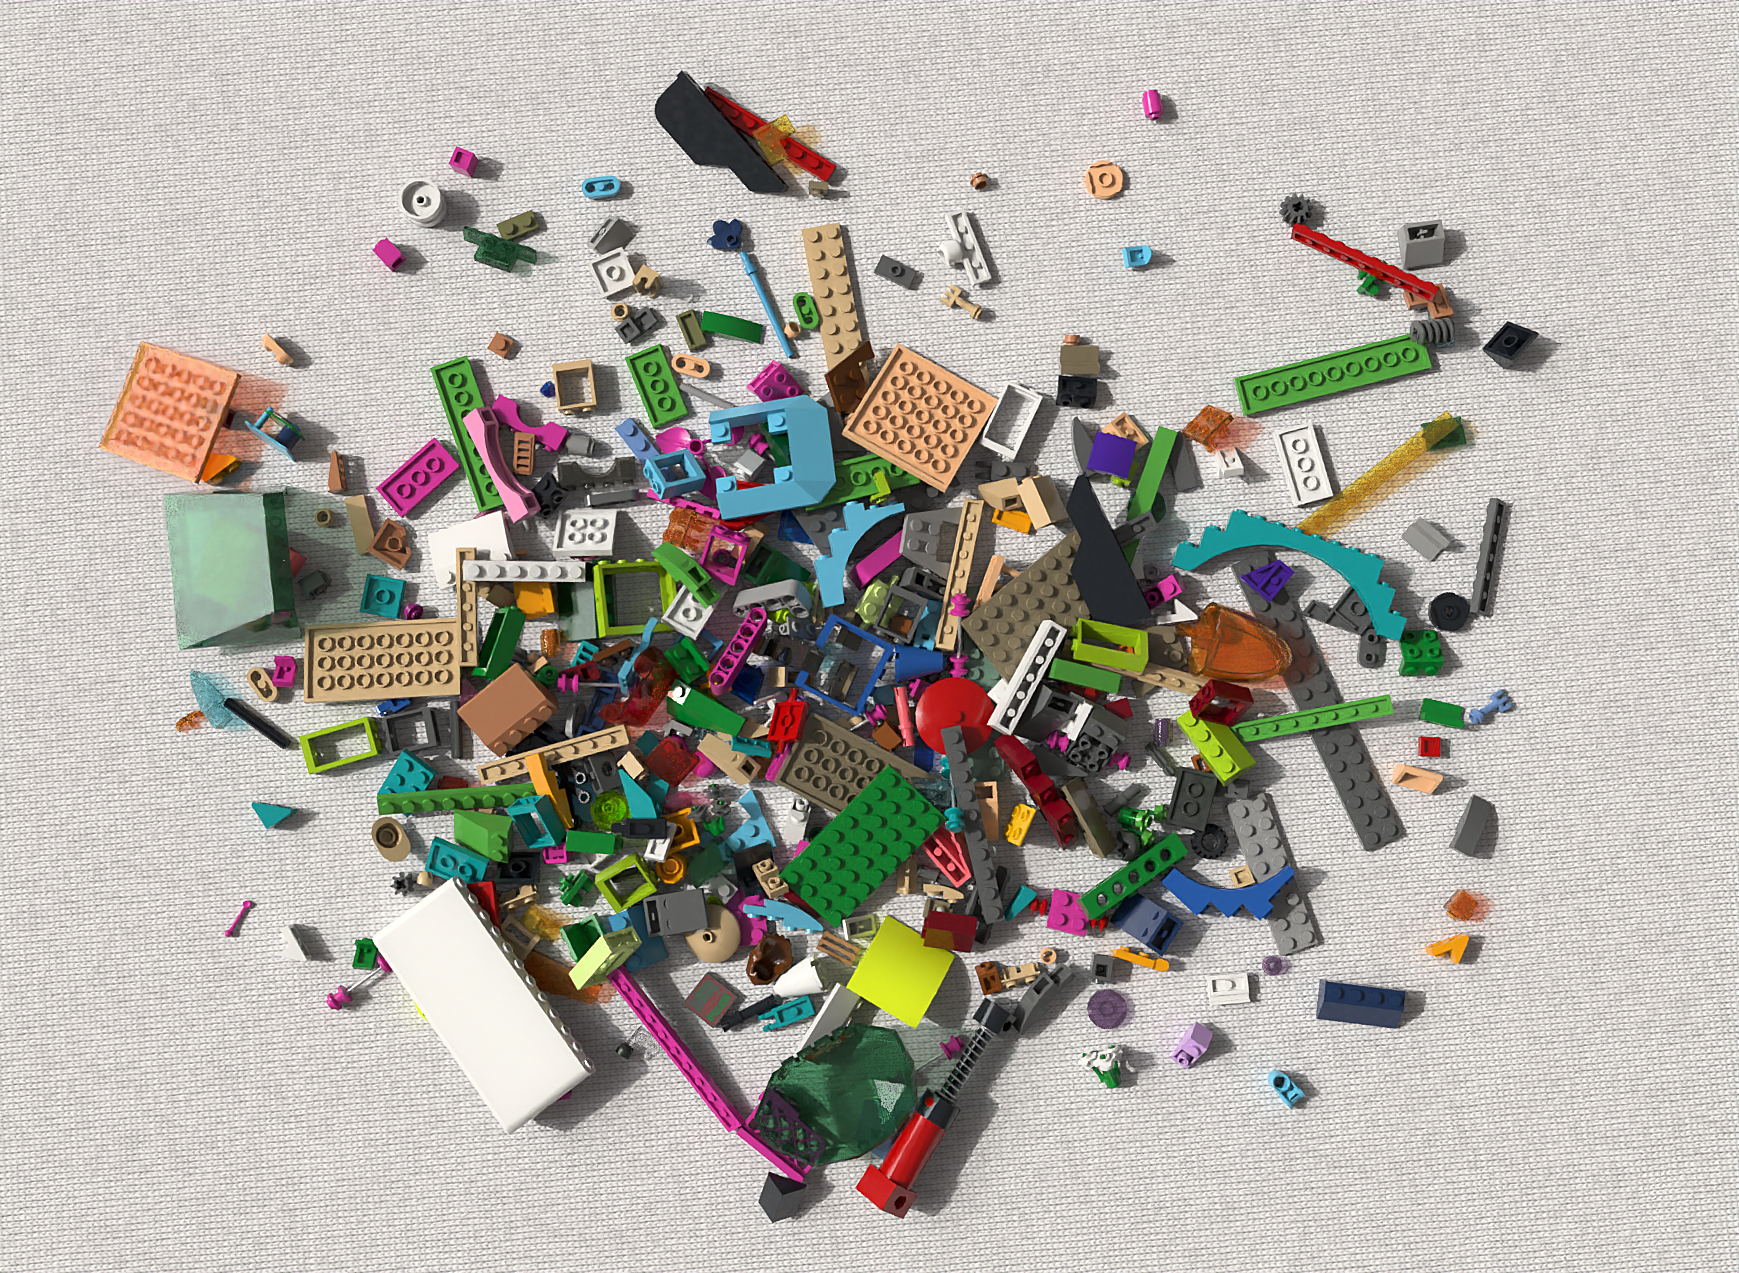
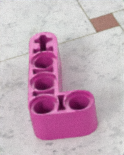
M903 529L858 563L848 574V578L859 591L867 587L874 577L878 576L903 556L899 553Z

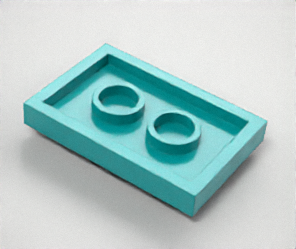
M406 748L400 754L377 794L427 791L438 772ZM402 813L407 818L412 815V813Z
M435 836L432 840L425 870L447 880L459 875L466 883L482 882L485 879L490 859Z

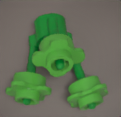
M1163 803L1155 805L1154 811L1129 807L1127 809L1121 808L1117 823L1122 824V828L1140 836L1139 841L1143 845L1142 849H1144L1146 845L1150 847L1155 842L1154 839L1156 837L1152 835L1154 829L1152 831L1146 829L1152 824V816L1150 815H1154V821H1159L1162 824V820H1166L1167 808H1163ZM1135 823L1136 827L1140 828V831L1136 830L1130 825H1134Z

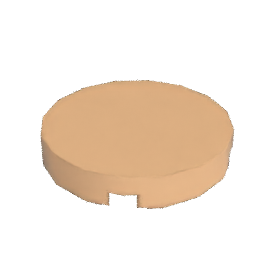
M1099 161L1088 169L1085 176V186L1093 197L1110 199L1120 192L1123 185V173L1118 166L1112 164L1113 162Z

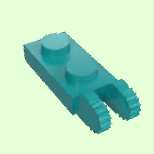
M807 994L774 1007L772 1010L758 1015L759 1020H764L774 1015L776 1022L762 1027L763 1031L766 1032L811 1016L816 1011L810 995Z

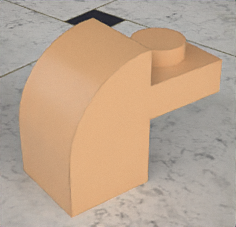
M760 521L746 527L742 531V533L751 538L743 561L744 564L747 563L759 541H763L771 529ZM735 544L730 555L738 560L742 546Z

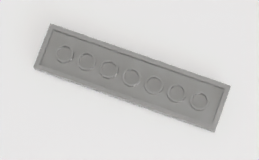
M1264 793L1251 796L1249 800L1242 799L1225 805L1245 862L1248 864L1255 884L1276 875L1287 864L1290 866ZM1295 877L1288 885L1284 883L1279 888L1281 892L1276 898L1268 900L1274 907L1272 908V914L1266 920L1280 956L1318 943Z

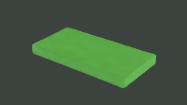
M661 344L625 357L653 429L689 415Z

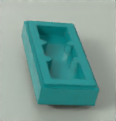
M733 735L731 737V751L742 752L748 756L758 755L770 758L772 753L770 742Z

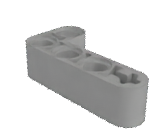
M791 579L738 592L732 612L738 617H747L749 612L757 607L764 609L765 612L788 608L794 616L806 618L809 615L812 596L799 581Z

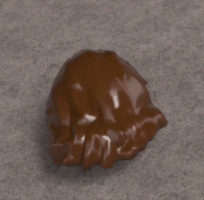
M777 932L775 935L768 933L767 936H762L757 946L752 949L746 967V974L753 985H769L790 968L794 957L792 956V944L789 938H785L784 935L779 936Z

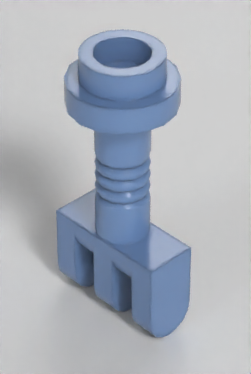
M1500 689L1489 696L1492 700L1491 703L1480 710L1477 708L1472 709L1469 718L1474 724L1482 723L1484 716L1496 708L1500 713L1513 705L1511 702L1503 705V702L1508 700V697L1505 695L1499 698L1498 696L1504 693L1503 689Z

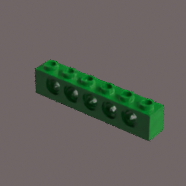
M1175 832L1169 833L1075 900L1089 920L1096 919L1097 921L1106 915L1105 911L1110 907L1115 909L1121 905L1123 898L1126 896L1130 898L1138 892L1137 888L1142 885L1145 887L1152 883L1154 876L1157 874L1161 876L1169 871L1168 866L1173 863L1176 865L1182 862L1188 850ZM1163 850H1165L1168 854V858L1166 861L1163 860L1161 857V853ZM1147 861L1152 864L1150 872L1145 867ZM1132 872L1135 873L1137 876V880L1135 883L1131 882L1130 880V874ZM1116 883H1118L1121 886V892L1119 894L1115 893L1114 891V885ZM1100 894L1105 897L1104 905H1100L1098 902Z

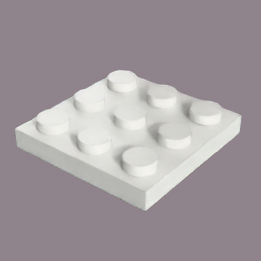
M617 509L559 510L552 549L553 557L613 555L618 518Z

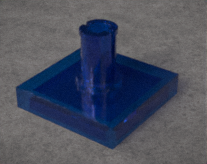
M745 662L731 685L733 690L729 692L753 707L754 702L759 698L765 674L762 673L759 666L757 667L755 664L751 666ZM728 665L726 669H730V668H732L733 666H732V665Z

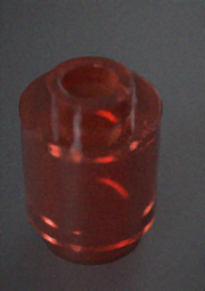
M444 775L438 781V790L468 788V780H464L463 777Z

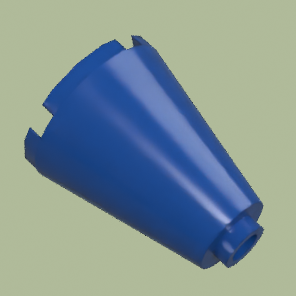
M895 643V682L941 673L943 668H947V656H943V652Z

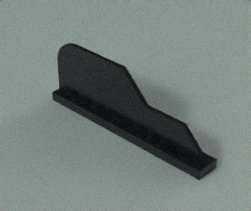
M681 70L677 75L678 78L656 101L655 116L659 124L695 164L727 165L749 191L784 193L789 188L784 180L690 74Z
M1084 471L1077 475L1066 505L1069 516L1081 538L1070 572L1094 621L1126 627L1144 618L1152 617L1153 612Z

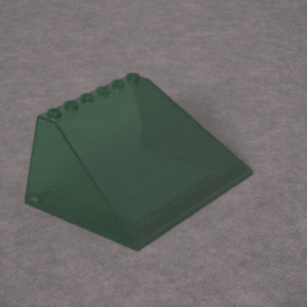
M287 485L164 495L179 651L303 638L295 609L284 503V495H288Z

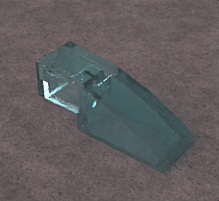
M192 670L190 672L191 684L202 712L215 729H223L233 719L221 706V703L226 698L200 671Z

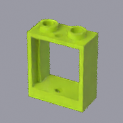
M637 852L601 871L595 877L596 886L616 914L656 892L657 882H659L656 874L648 869L645 858L643 856L640 857ZM635 864L647 880V883L621 897L609 881V878Z

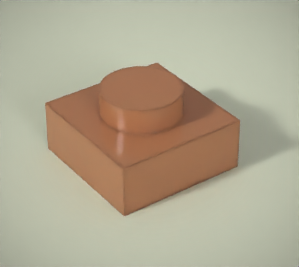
M497 332L487 349L506 359L515 343Z

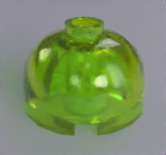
M609 791L599 794L593 804L591 803L590 814L594 824L599 829L611 832L612 823H622V818L630 817V808L625 796L622 797L618 795V792Z

